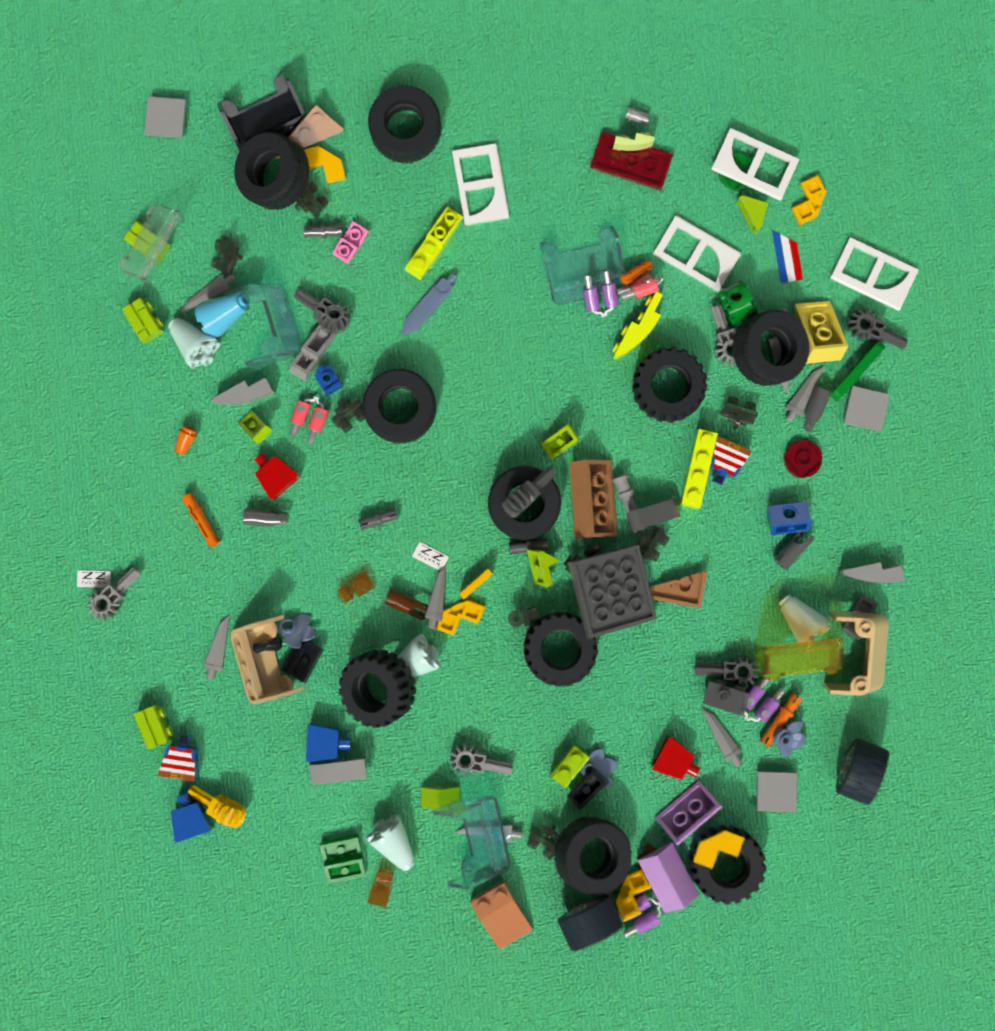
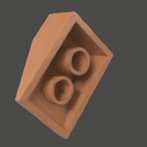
M505 879L500 880L470 899V904L479 920L499 949L533 931Z

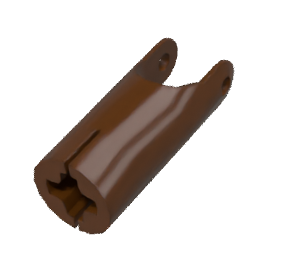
M391 588L384 603L419 620H424L425 614L417 611L415 608L427 611L428 607L427 604Z

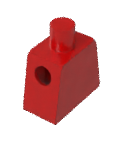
M261 453L254 460L260 467L255 475L268 497L273 501L301 478L298 473L276 456L269 460Z
M668 735L650 767L656 772L680 780L684 778L686 773L696 778L700 771V767L692 763L694 755Z

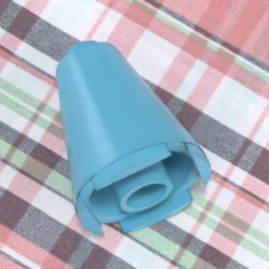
M234 293L203 301L196 306V320L202 323L203 327L201 329L203 332L217 338L222 336L249 309V299L242 293Z

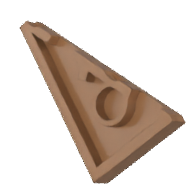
M315 104L288 138L299 144L303 149L336 135L344 129Z
M704 571L651 586L649 588L652 599L701 609L707 572Z

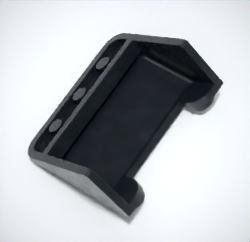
M286 72L277 75L274 80L277 93L238 110L236 105L230 100H223L217 103L218 109L239 151L249 139L263 132H276L288 137L306 116Z

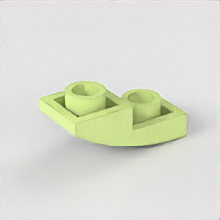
M646 132L636 133L634 140L626 135L616 136L613 149L622 151L647 149L653 146L655 137Z

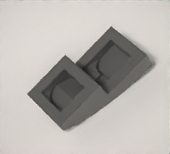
M860 595L850 612L874 613L878 604ZM845 621L841 631L856 640L860 638L854 629L855 622Z

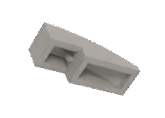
M319 324L302 346L301 352L290 364L289 372L306 381L325 355L337 334L334 331L328 334L327 329H322L321 324Z
M266 378L251 386L244 380L211 400L216 405H243L265 399L275 394V391Z
M881 562L839 570L840 575L863 582L893 583L905 581L902 566L882 569Z
M366 757L309 765L312 784L343 782L368 777Z

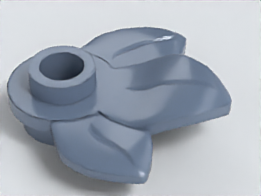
M299 614L293 619L287 618L280 623V634L285 637V642L288 646L300 648L302 641H309L316 636L315 630L308 625L311 620L310 615Z
M802 721L790 722L785 729L779 728L774 732V743L779 747V752L783 756H790L793 749L801 748L806 743V737L800 733L804 724Z
M603 749L593 751L589 755L590 759L580 770L581 776L583 778L587 777L589 774L586 773V769L592 767L593 770L609 781L604 788L613 786L609 775L615 771L618 763L613 759L604 758Z

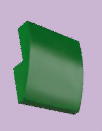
M358 834L320 842L328 884L366 876Z

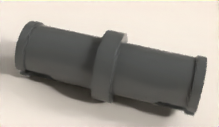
M321 223L318 226H304L305 238L322 237V239H326L330 236H343L342 224L326 225Z
M395 508L381 513L374 512V515L358 519L363 531L364 529L377 525L381 527L384 523L398 520Z
M547 538L509 543L510 555L527 553L529 548L548 551Z

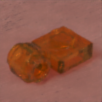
M365 571L349 581L352 587L348 588L345 585L338 589L337 596L345 604L354 599L353 594L355 592L358 597H361L376 587Z
M379 869L376 878L379 884L373 882L367 903L386 908L392 889L386 885H391L394 876L391 870Z

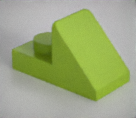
M252 410L238 423L259 444L272 432V429Z
M567 424L541 443V445L552 460L568 448L574 446L580 439L571 425Z
M532 548L527 549L535 585L543 587L553 585L549 567L559 562V560L543 551Z

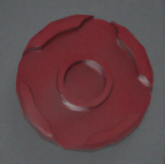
M799 440L792 443L785 450L783 457L784 466L791 475L798 478H808L816 474L821 468L822 453L813 442Z

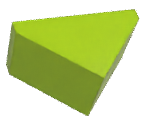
M742 195L736 203L755 235L761 229L768 203Z
M421 787V807L438 810L460 807V787Z

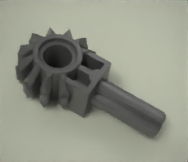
M301 289L295 292L294 298L314 311L313 318L321 324L322 329H327L328 334L331 331L337 334L338 330L344 332L345 327L350 325L351 315L348 312L347 306L341 307V303L334 305L333 301L331 302L325 297L318 301Z
M868 308L864 309V311L858 309L856 313L850 315L851 319L847 321V324L851 325V327L847 331L853 330V338L858 335L859 341L865 338L873 342L881 339L899 349H904L907 346L908 340L885 329L887 323L881 321L880 318H874L873 316L876 314L874 311L869 314ZM861 320H863V321L866 322V324H867V328H866V329H864V328L861 327V325H860V321H861Z
M550 467L546 468L532 482L528 480L514 491L502 504L505 512L512 518L521 514L541 494L539 491L556 476L554 470Z
M737 655L738 662L731 658L730 661H722V664L696 663L694 673L696 675L722 676L721 679L729 680L730 683L736 681L737 686H741V683H743V686L746 688L748 687L747 681L751 684L755 683L752 676L758 678L759 675L753 673V671L759 670V667H752L755 660L752 659L748 662L749 656L745 655L742 661L741 655ZM741 666H745L747 669V673L744 676L738 675V668Z

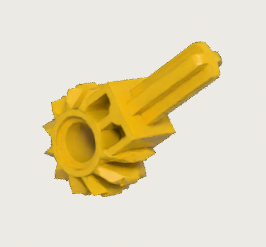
M192 785L188 790V795L208 807L206 813L222 825L229 828H237L244 822L246 808L242 804L222 794L214 797L196 785Z

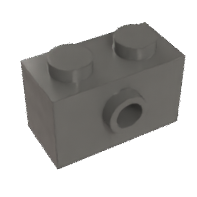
M716 679V682L709 681L703 704L744 716L750 694L745 692L746 688L734 685V688L727 687V682Z

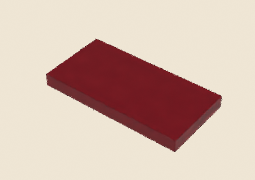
M601 131L590 169L662 191L673 157L672 153L653 147L636 151L615 150L613 146L616 136Z

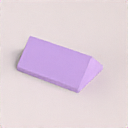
M698 781L655 819L672 840L679 845L721 809L722 806L703 784Z
M672 842L638 859L665 913L685 909L699 896Z

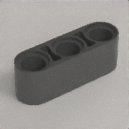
M675 498L626 513L631 531L681 517Z

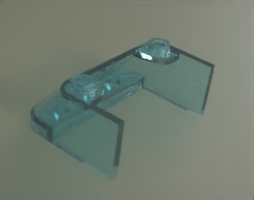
M253 283L223 292L224 296L242 293L247 296L251 303L263 301L273 337L263 341L261 345L262 357L245 362V365L250 370L296 357L301 352L303 344L286 289L282 284Z
M481 796L458 800L432 811L433 815L450 816L455 821L463 819L470 856L462 861V876L449 882V887L470 890L508 870L510 857L499 806L495 797Z

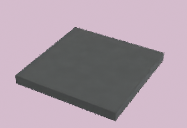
M639 544L568 563L587 639L657 619Z

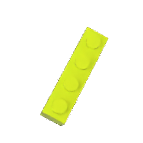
M701 429L696 431L679 501L680 506L697 510L701 508L718 433Z

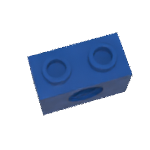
M795 501L790 504L768 506L766 516L771 536L810 530L812 521L807 502Z

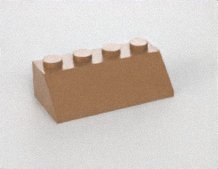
M612 460L569 462L575 539L617 536Z

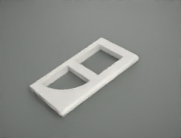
M730 128L711 170L781 201L799 159ZM734 138L758 149L747 174L742 172L734 162L732 155ZM765 152L789 163L778 188L754 178Z
M497 144L452 151L465 226L510 218ZM489 154L493 178L463 183L459 159ZM495 187L494 197L487 208L475 215L469 216L465 192Z
M676 215L653 255L719 292L736 261L741 256V252ZM677 228L700 240L686 265L663 252ZM706 245L713 249L719 261V273L716 282L693 270Z
M850 237L830 279L899 311L919 270ZM853 248H857L877 258L866 283L842 273ZM884 262L908 273L905 279L893 288L884 290L873 288Z

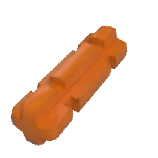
M645 260L627 273L620 276L622 284L628 285L646 272L651 271L653 268L651 261Z

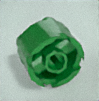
M742 280L717 292L720 298L719 303L723 311L727 310L729 314L727 317L732 326L738 325L747 318L758 314L756 304L753 305L752 300L754 299Z

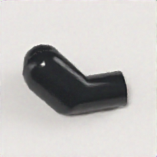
M274 638L273 640L260 642L253 645V650L255 653L279 651L283 647V641L280 638Z

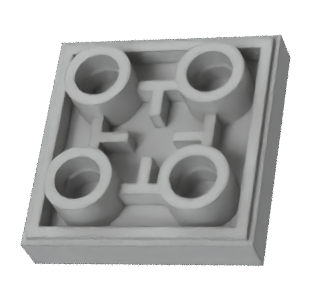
M148 96L144 134L146 136L183 138L187 101L185 99Z
M851 386L843 424L882 432L890 394Z
M757 771L756 810L796 812L797 773Z

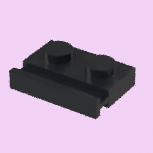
M302 641L300 648H292L281 670L302 683H307L324 649L310 641Z

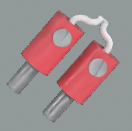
M649 273L644 274L628 285L616 289L618 296L621 295L622 300L633 296L636 299L658 292V285L663 281V278H651Z
M318 397L308 398L304 402L297 401L290 420L293 425L289 436L295 438L299 426H304L311 407L306 402H313L315 400L321 408L315 407L308 429L311 431L307 443L313 444L316 434L322 432L329 412L324 410V405L319 402Z

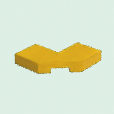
M319 146L304 149L308 157L310 169L323 166L328 184L346 180L341 159Z
M818 175L800 183L807 201L791 209L799 226L817 218L826 190Z
M465 600L442 611V622H438L436 629L454 636L460 618L479 624L485 606L470 600Z
M724 830L708 839L706 838L699 842L693 862L713 868L719 850L738 857L744 837Z
M642 869L625 877L620 893L617 896L615 903L624 922L642 914L634 896L651 888Z

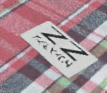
M421 542L418 543L412 557L439 571L443 569L449 558Z
M78 570L77 587L106 588L111 584V571Z

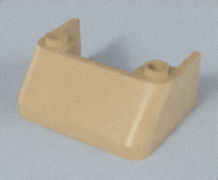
M830 611L829 615L836 621L855 622V632L860 637L866 638L863 676H855L850 681V684L824 683V688L830 694L865 695L879 690L884 684L889 627L887 618L876 613Z
M283 615L255 622L231 631V642L245 692L251 704L278 699L304 690L303 687L293 689V681L286 675L281 676L274 651L255 653L253 650L254 644L276 637L278 628L275 622L284 619Z

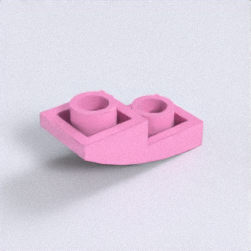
M352 221L343 238L341 237L332 254L349 264L370 231Z

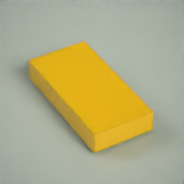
M486 569L463 589L459 595L463 599L468 597L493 575L492 572Z

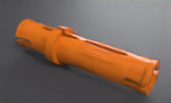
M193 493L182 497L181 499L190 512L189 516L193 517L209 548L221 543L205 517L204 509L199 506Z
M793 693L786 704L780 707L779 710L781 711L760 739L764 743L769 737L765 744L768 747L774 741V732L784 727L788 719L794 716L793 712L803 701L798 697L793 703L796 695Z

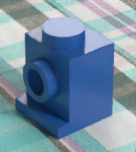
M323 365L316 370L317 374L314 377L327 396L344 387L330 365L328 367ZM326 375H329L330 380L327 382L324 381V377Z

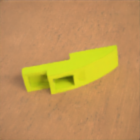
M447 207L428 232L422 245L406 265L405 271L421 280L443 252L462 221L463 216Z
M656 292L654 296H649L645 304L648 306L646 312L641 311L636 321L640 323L639 325L631 322L630 326H625L621 333L624 336L622 342H617L612 351L615 353L613 359L617 360L627 355L649 335L661 316L654 311L663 294Z

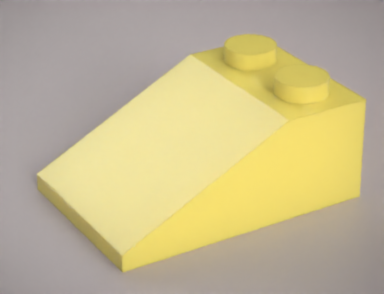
M831 302L795 304V317L803 325L809 340L810 349L807 363L841 360L848 348V344Z

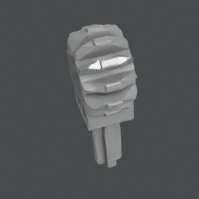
M716 305L711 308V312L719 332L715 336L716 346L720 349H715L714 353L720 354L716 358L718 361L722 358L724 359L722 365L725 366L729 361L730 367H733L735 359L733 355L727 353L726 348L728 346L733 347L732 343L734 342L733 338L736 331L734 328L729 329L722 306Z
M133 567L117 584H109L106 588H102L101 592L94 590L95 596H88L92 603H86L87 606H92L88 613H94L93 618L98 619L100 617L101 621H105L107 617L112 619V612L116 614L119 612L115 606H120V602L125 598L123 593L141 576V573ZM103 599L107 601V607L104 610L100 607V602Z
M463 743L462 750L456 745L455 748L458 753L455 751L450 752L452 756L456 757L450 758L449 762L455 763L451 766L452 770H455L457 767L459 768L457 775H460L462 770H464L465 777L468 776L467 770H470L472 774H475V772L483 773V770L507 775L512 773L513 764L488 759L486 754L480 753L478 749L472 752L473 744L470 745L469 749H466L467 745ZM468 755L471 761L466 765L462 764L460 757Z

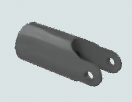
M814 387L806 407V420L804 422V429L806 431H811L814 428L815 423L822 417L831 393L823 388Z
M245 508L243 515V524L270 527L284 525L289 520L286 514H278L272 510Z
M798 532L777 554L774 561L784 570H787L813 542L814 536H810L802 544H797L799 538L804 534V532Z

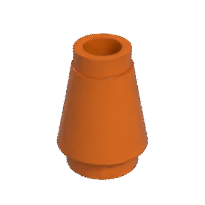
M183 425L179 429L174 451L185 455L197 438V431Z

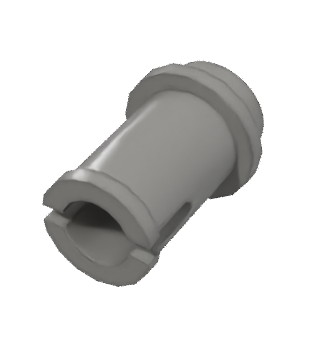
M633 106L632 108L628 107L625 118L628 121L633 120L646 126L650 114L639 111Z

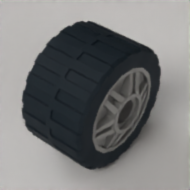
M858 738L853 740L841 765L836 783V792L863 804H871L883 782L888 766L889 751Z
M608 894L577 905L557 920L571 951H579L600 943L624 926L615 904Z

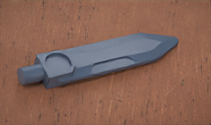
M453 273L446 280L442 278L407 316L401 332L402 336L418 330L451 293L453 289L451 284L457 279Z

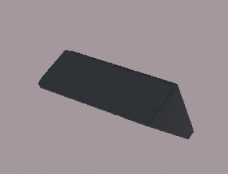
M593 770L567 797L581 810L609 781Z

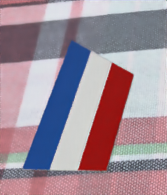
M772 230L781 283L803 280L797 243Z

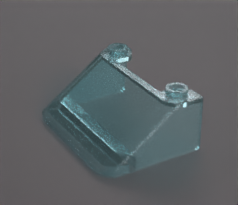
M613 226L605 227L599 232L598 244L557 253L555 244L550 241L539 243L551 297L556 304L562 305L584 299L582 289L586 287L585 274L591 275L592 285H596L598 296L603 295L601 284L604 283L603 270H609L611 281H615L616 289L625 286L620 279V276L625 273L620 240Z

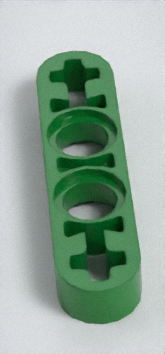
M878 340L831 392L830 397L836 402L839 401L886 346Z

